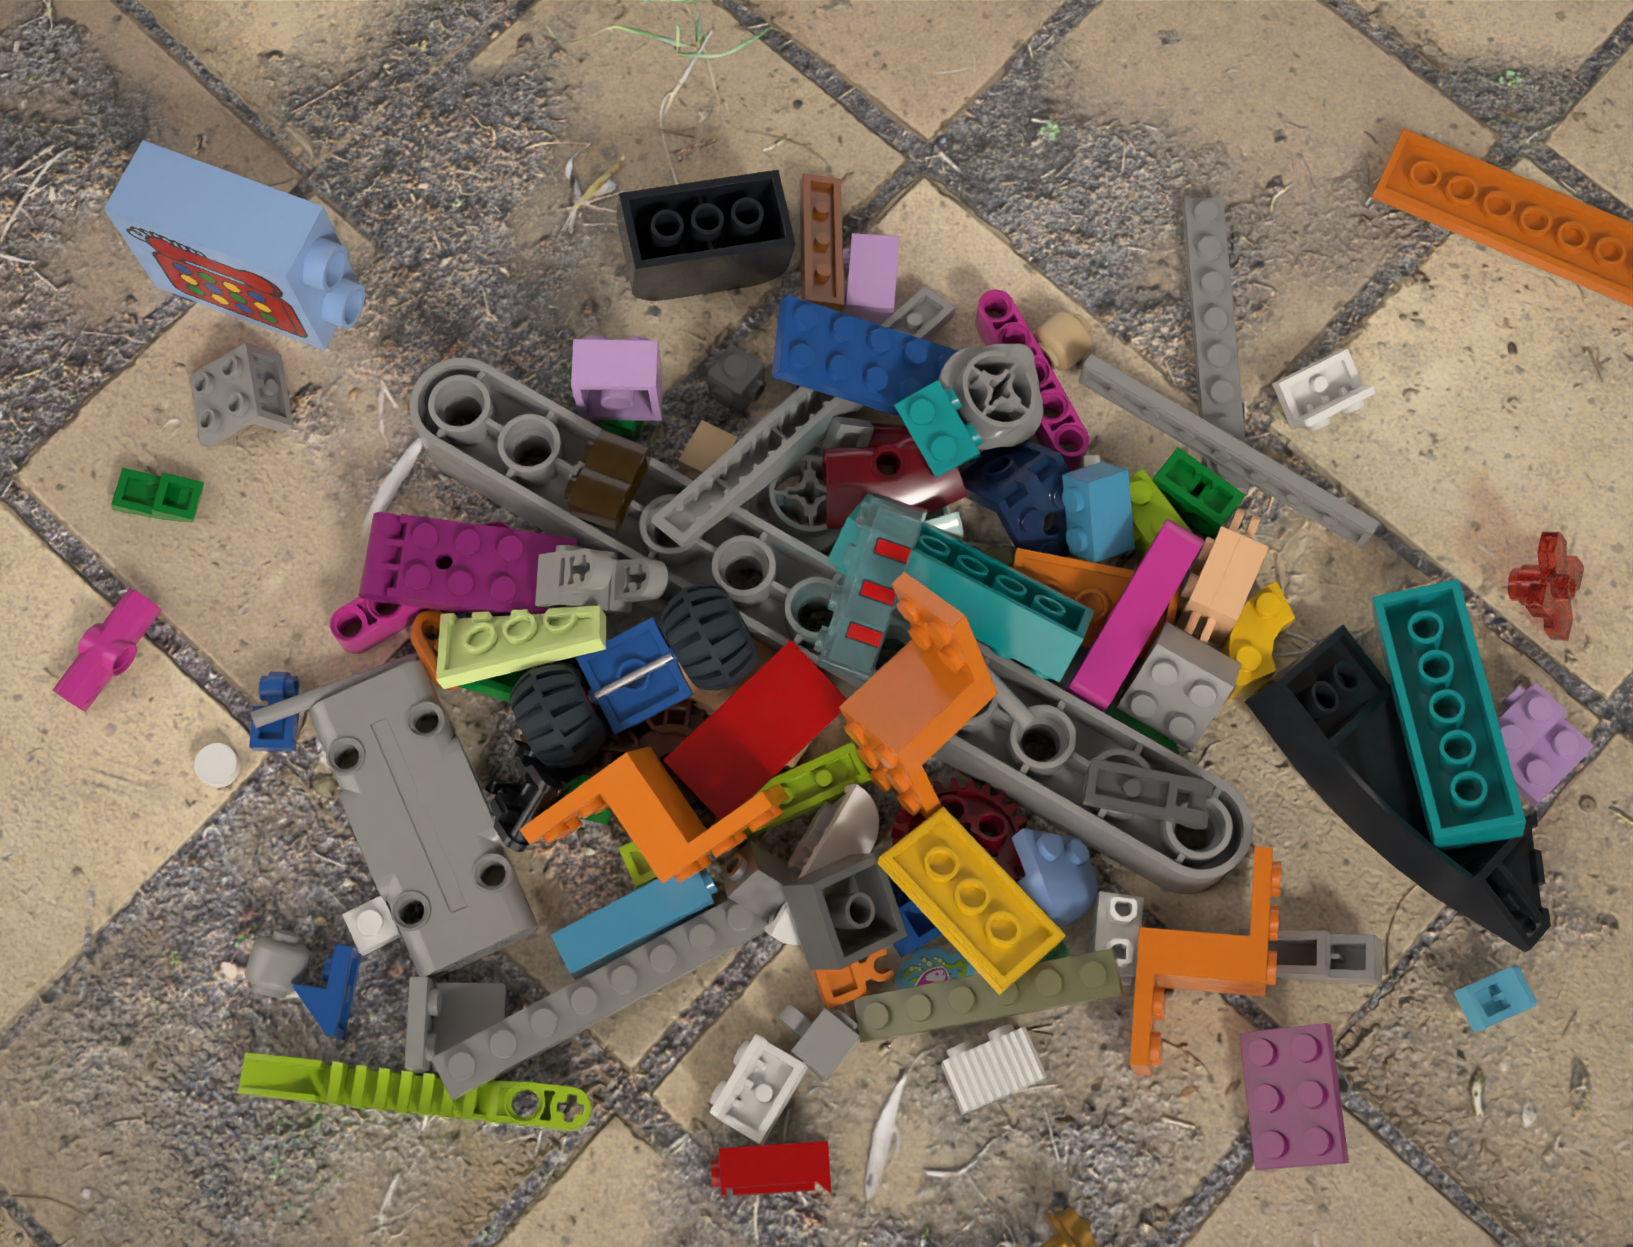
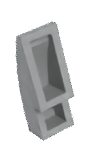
M1239 929V935L1250 936V929ZM1278 930V941H1268V950L1277 951L1276 978L1382 985V940L1376 935L1330 934L1326 930Z

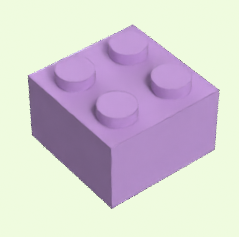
M603 336L573 339L571 388L580 417L585 420L662 421L664 375L658 340H650L642 336L629 337L627 340H609Z

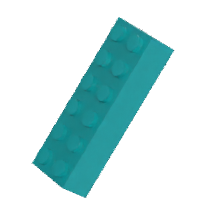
M869 493L848 516L827 560L836 565L837 570L847 577L867 579L893 588L892 583L902 573H907L965 614L975 639L989 645L990 650L996 655L1005 659L1014 658L1027 665L1034 675L1043 679L1052 678L1058 682L1061 681L1084 639L1094 614V610ZM877 537L912 548L907 564L905 565L873 554Z
M1459 579L1372 597V616L1431 843L1439 850L1446 851L1523 836L1526 819Z

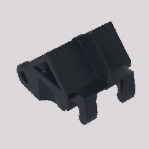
M514 740L508 753L518 757L515 766L521 775L518 783L492 777L485 790L490 794L496 795L490 806L495 812L493 827L500 839L511 850L524 852L530 844L519 829L571 793L583 773L575 767H548L537 758L528 743Z

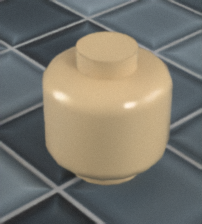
M1058 311L1033 334L1052 370H1069L1092 348V339L1089 334L1092 331L1091 326L1080 314L1072 315L1066 311Z

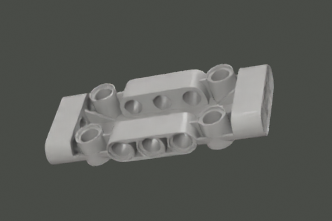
M411 661L399 665L323 699L308 710L326 753L327 764L334 772L339 784L338 795L376 887L383 900L388 902L390 906L392 920L400 930L419 977H429L432 980H436L518 942L539 929L517 878V873L513 869L504 847L506 845L493 827L495 823L494 815L458 736L455 737L451 723L443 710L422 661ZM431 717L439 719L437 727L432 732H420V725L424 720ZM350 753H359V759L355 766L349 769L341 768V763L345 756ZM493 868H504L506 874L503 882L497 886H487L485 883L487 873ZM413 905H423L425 911L422 919L415 924H406L405 915L408 909Z

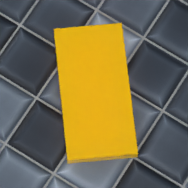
M944 806L878 859L877 864L999 995L1060 944L1066 936Z

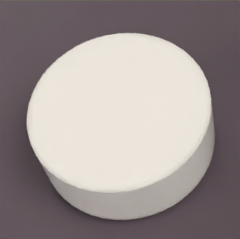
M212 743L203 747L198 752L194 761V770L198 778L208 786L215 788L231 784L238 777L241 769V762L237 753L222 743Z

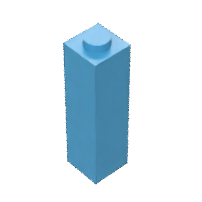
M706 868L680 884L675 877L663 884L659 879H656L551 934L569 973L576 980L715 907L711 894L717 892V888Z

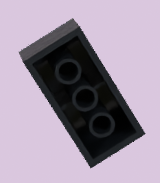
M779 169L628 191L618 195L616 219L632 294L638 299L662 301L756 286L779 277L789 267L796 243Z

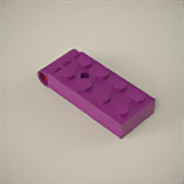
M376 512L373 514L358 596L373 602L393 603L471 615L473 612L489 611L492 617L510 616L512 610L528 609L531 615L545 614L549 608L535 606L539 555L556 552L557 545L579 546L576 538L401 514L400 516L393 513ZM446 559L452 561L450 568L445 570L438 568L441 561Z

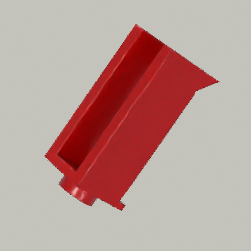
M828 1141L719 1148V1159L711 1160L712 1188L721 1187V1196L728 1197L727 1190H733V1196L815 1191V1184H818L832 1195Z

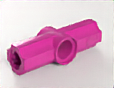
M129 588L102 624H94L85 632L78 645L79 655L52 691L86 712L112 676H119L130 667L137 654L136 644L162 609L144 595Z

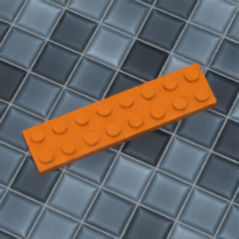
M1403 128L1371 198L1633 307L1632 222Z

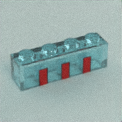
M878 493L872 496L870 502H862L855 522V526L862 529L857 544L849 543L841 565L842 568L848 570L843 586L836 584L829 600L828 609L834 611L830 626L823 625L815 643L814 650L821 652L817 665L865 682L871 678L898 601L892 583L902 573H907L928 510Z

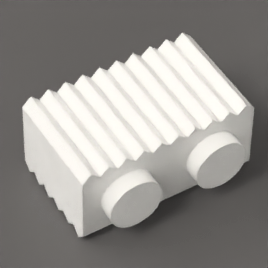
M1012 1023L989 1032L988 1037L990 1041L975 1048L970 1040L947 1050L949 1058L941 1063V1067L962 1115L1047 1078L1026 1027L1014 1030Z

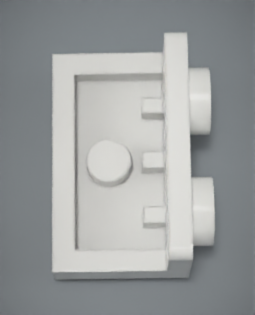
M1340 349L1272 384L1290 427L1307 428L1308 431H1314L1331 423L1329 417L1340 411L1342 414H1347L1362 408L1365 405L1364 399L1376 393L1373 385L1362 384L1348 349Z
M756 1033L751 1042L748 1040L744 1041L738 1049L733 1064L737 1066L729 1080L723 1079L715 1088L710 1099V1103L713 1105L710 1113L719 1121L759 1145H763L808 1066L770 1044L764 1037Z

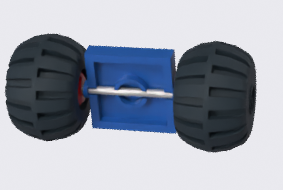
M700 583L686 587L672 597L661 614V623L668 642L656 619L651 617L607 640L605 650L577 656L576 659L588 683L578 669L567 662H552L535 666L520 677L511 691V708L523 736L537 758L551 768H571L582 765L596 755L607 740L608 728L604 715L614 734L618 735L693 696L694 693L678 663H680L691 682L702 690H720L732 687L747 676L757 662L758 653L740 612L726 590L718 584Z

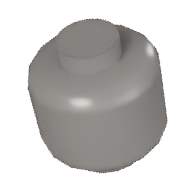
M274 929L272 936H261L255 940L245 969L246 978L253 983L251 988L253 991L270 997L286 998L287 992L295 991L292 984H302L310 952L304 945L298 943L300 938L298 934Z

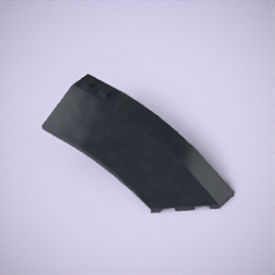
M1344 624L1328 634L1244 701L1295 769L1322 800L1359 837L1431 896L1523 952L1531 950L1551 927L1549 909L1541 905L1539 886L1546 883L1541 850L1534 849L1532 829L1538 827L1536 810L1529 813L1523 808L1526 819L1523 836L1441 851L1431 843L1391 686Z

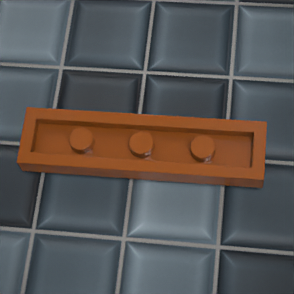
M803 173L800 181L801 299L842 312L845 302L841 179Z

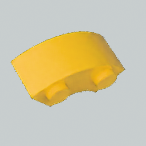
M1277 581L1267 585L1249 599L1244 605L1236 624L1223 642L1221 653L1241 664L1235 686L1227 700L1262 687L1276 672L1272 657L1274 640L1283 635L1295 620V616Z

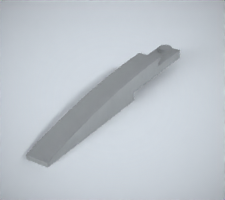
M924 286L881 325L928 341L953 318L955 307ZM799 387L651 518V523L684 548L752 498L822 442L826 437L833 416L850 418L864 405L806 387Z

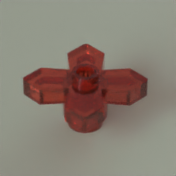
M1542 531L1537 551L1539 565L1524 564L1521 568H1513L1508 578V594L1512 601H1519L1522 606H1526V609L1533 617L1543 618L1544 632L1551 640L1568 641L1573 623L1571 600L1575 597L1576 591L1580 589L1584 565L1577 556H1567V541L1561 532Z

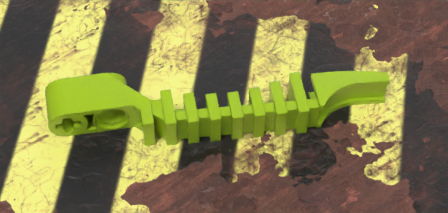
M247 1052L244 1055L237 1094L293 1100L320 1105L323 1102L335 1107L349 1105L352 1108L362 1110L367 1108L380 1112L394 1110L399 1114L406 1115L411 1113H417L424 1117L438 1115L443 1119L454 1120L456 1117L468 1122L484 1120L487 1124H507L567 1132L579 1131L585 1128L593 1115V1105L589 1097L581 1089L575 1087L535 1082L491 1080L490 1083L487 1082L452 1101L441 1078L436 1074L424 1073V1076H417L412 1071L403 1070L399 1074L387 1068H379V1071H373L368 1066L356 1065V1068H351L343 1062L332 1061V1066H328L329 1064L322 1060ZM524 1092L535 1093L539 1100L537 1110L528 1117L518 1116L514 1106L517 1097ZM575 1097L577 1104L584 1108L583 1114H575L573 1122H567V1116L560 1112L561 1105H568L570 1098Z

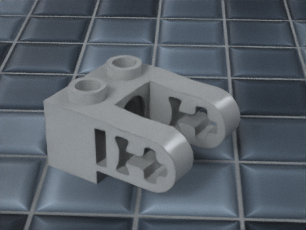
M557 545L556 552L539 555L535 606L560 608L600 605L606 616L630 614L633 602L654 600L663 595L668 582V570L665 563L659 560L647 558L618 560V553L582 549V547L573 545Z

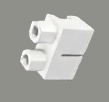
M1100 891L1092 908L1090 937L1092 939L1089 941L1088 953L1113 948L1116 951L1122 985L1130 986L1132 978L1136 977L1139 927L1142 926L1144 897Z

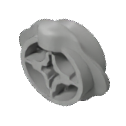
M1024 344L971 346L959 350L944 364L940 372L939 382L943 389L950 385L957 395L962 407L956 411L963 424L965 425L971 421L983 441L981 445L977 446L978 450L1016 446L1029 439L1036 432L1043 416V401L1039 389L1034 354L1028 346Z
M814 447L770 484L750 498L749 512L813 549L822 552L837 541L842 529H828L826 523L815 526L816 517L820 514H826V487L817 481V478L823 481L822 454L820 453L821 448ZM794 476H800L798 485L786 487L785 491L776 490L783 481ZM803 496L809 497L811 505L806 504V499ZM784 513L795 516L799 524L790 520Z

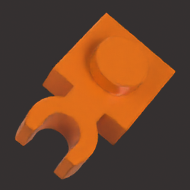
M883 948L841 970H812L823 1006L829 1010L869 994L865 981L870 979L877 982L890 980L894 976L893 970L886 968L876 972L874 969L875 960L886 955V949Z

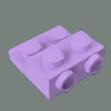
M1536 682L1527 689L1521 685L1516 687L1502 701L1507 709L1497 717L1518 793L1533 807L1540 803L1594 747L1591 742L1563 718L1568 711Z

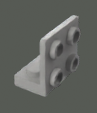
M244 343L190 376L201 446L210 448L251 424L282 433L294 427L282 355Z
M410 977L404 1068L414 1073H438L431 1060L432 1057L506 1018L507 986L504 983H435L429 977Z

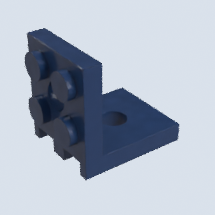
M1026 440L1012 447H997L983 450L979 457L970 460L959 469L967 493L965 498L996 512L1015 548L1062 557L1070 555L1069 546L1066 541V511L1062 500L1064 491L1062 474L1069 473L1070 470L1061 453ZM1054 512L1052 526L1044 531V518L1049 513Z

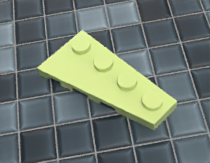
M600 605L549 608L545 614L532 615L528 609L512 610L510 616L493 617L489 611L473 612L471 618H457L454 613L441 614L436 680L443 689L605 650L606 615Z

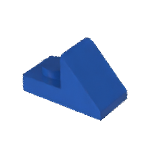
M335 944L334 954L329 955L325 961L323 980L327 982L326 988L292 984V987L323 1032L336 1040L345 1041L362 955L354 947Z

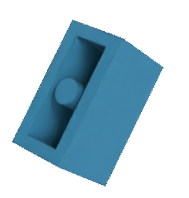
M1099 462L1062 474L1064 490L1062 500L1066 511V541L1069 546V553L1096 563L1135 549L1128 469Z

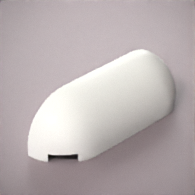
M858 784L845 786V795L839 798L833 805L825 802L820 807L788 861L792 881L848 855L871 852L878 836L879 816L873 799ZM786 901L769 916V924L764 927V930L770 936L785 944L802 945L788 902Z

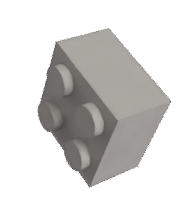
M1165 622L1127 682L1116 708L1192 751L1233 690L1241 664L1170 623Z

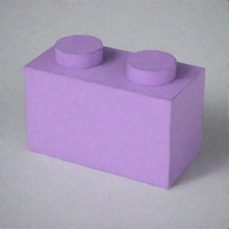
M852 233L851 248H843L844 272H849L848 284H844L845 305L843 308H846V314L881 325L894 313L899 236Z

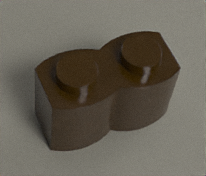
M605 430L600 431L596 440L590 439L582 454V463H585V466L578 476H571L565 489L564 499L568 500L567 505L570 514L617 532L651 461L649 447Z

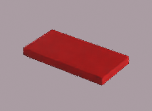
M790 640L663 761L719 820H722L749 801L841 713L839 707L847 698L798 646Z

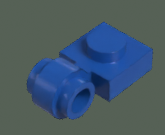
M271 671L268 676H261L259 696L262 701H268V706L299 695V679L297 676H291L289 672ZM253 706L252 711L261 709L266 706ZM299 713L259 728H255L253 721H251L249 748L253 751L296 752Z

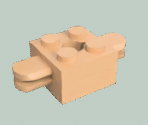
M1239 507L1228 529L1221 526L1215 539L1206 538L1190 570V576L1179 596L1177 611L1181 613L1176 626L1183 628V631L1191 636L1193 633L1199 635L1198 640L1207 644L1208 640L1219 645L1223 644L1241 614L1269 546L1252 539L1261 520L1260 516L1253 514L1244 534L1237 533L1246 511Z

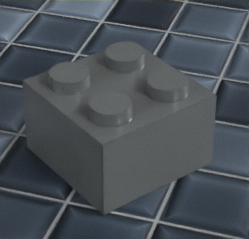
M880 852L848 855L782 886L810 970H841L908 936L888 874L877 864L881 856Z

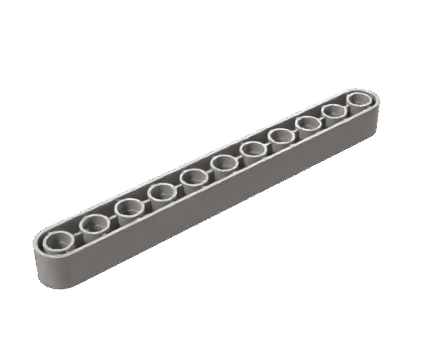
M452 358L430 367L414 385L409 402L411 420L429 458L440 471L550 535L578 539L579 547H582V549L618 553V560L647 558L664 562L668 570V582L663 595L660 597L661 599L669 601L682 589L700 583L722 586L740 612L752 638L776 652L792 640L835 686L839 687L838 690L847 699L878 671L872 663V659L877 653L884 650L899 652L912 640L908 633L911 626L897 609L898 598L894 599L893 605L890 607L859 596L863 579H854L843 575L837 570L836 565L827 561L828 556L741 507H738L684 548L681 546L677 548L661 547L657 540L664 532L651 523V518L692 483L693 480L651 457L644 479L635 493L628 513L617 532L571 515L567 505L568 500L564 499L567 483L572 475L578 476L585 466V463H582V454L587 442L590 439L596 440L598 434L603 429L494 367L472 358ZM481 414L474 422L468 425L452 426L457 419L464 415ZM535 452L550 453V456L538 465H519L521 460L529 454ZM743 569L755 570L763 577L758 586L747 590L731 587L728 579L731 574ZM818 609L829 612L834 617L835 622L826 631L812 632L803 628L799 620L805 612ZM853 621L882 631L883 635L878 649L846 638L845 634L849 622ZM976 641L986 665L1036 717L1023 729L992 698L977 715L973 716L932 756L984 786L987 783L990 784V789L996 793H1006L1005 798L1017 803L1022 808L1072 837L1081 838V841L1167 891L1178 894H1195L1206 891L1217 885L1240 863L1250 847L1253 825L1249 808L1235 788L1049 681L1034 675L1019 664L996 655L990 648ZM1038 733L1045 735L1054 743L1056 755L1047 761H1035L1024 753L1021 740L1029 734ZM1091 758L1212 782V797L1206 800L1205 812L1209 814L1208 825L1205 829L1207 834L1206 848L1191 850L1184 847L1176 837V823L1082 805ZM1177 793L1176 805L1187 807L1189 796Z

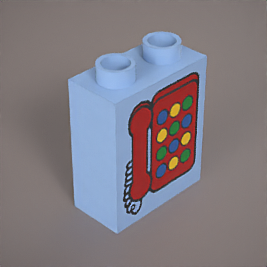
M142 140L104 207V211L157 288L322 350H326L337 327L345 330L352 328L361 314L365 301V288L358 282L348 260L347 249L344 245H341L324 206Z

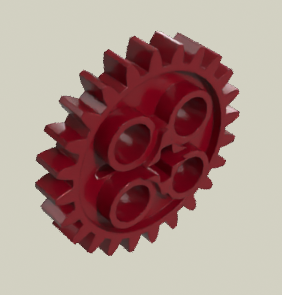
M951 778L950 787L946 789L938 780L934 781L933 789L942 807L944 806L957 819L966 831L1016 883L1020 880V877H1025L1026 873L1011 838L1023 828L1025 829L1027 824L1026 817H1016L1018 804L1004 806L1006 793L1001 792L995 797L990 796V784L988 783L979 791L975 790L973 779H969L966 787L963 788L959 787L956 778ZM898 809L896 823L892 827L891 838L893 840L891 847L927 819L919 812L913 816L904 809ZM982 832H990L996 835L997 837H989L984 835Z

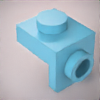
M1518 965L1508 967L1453 992L1474 1033L1531 1009L1538 1004Z

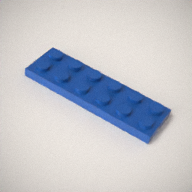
M787 295L780 300L772 377L900 416L894 405L939 380L944 364L958 350Z

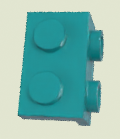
M939 380L894 405L936 479L967 461L974 460L980 456L977 446L981 445L983 441L971 421L965 425L963 424L956 411L962 405L950 385L943 389Z

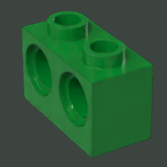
M1179 447L1175 449L1152 479L1185 524L1205 538L1215 539L1221 526L1225 527L1229 523L1246 496Z

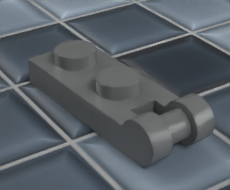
M1091 758L1082 805L1178 823L1193 829H1206L1209 814L1205 812L1206 800L1212 797L1213 783L1203 779ZM1177 793L1189 796L1187 807L1176 805Z

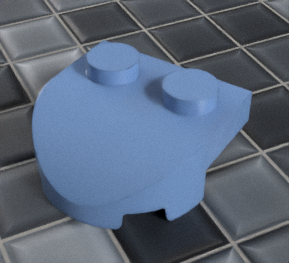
M1024 828L1011 837L1026 873V876L1018 881L1017 884L1047 913L1046 915L1058 927L1069 926L1090 909L1097 896L1098 881L1089 860V851L1082 843L1081 838Z

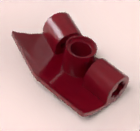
M911 434L880 447L823 448L822 477L823 483L826 485V527L828 529H842L848 516L868 493L917 519L959 501L967 495L958 467L936 479ZM886 455L893 459L896 465L893 475L887 476L879 472L876 465L878 456Z

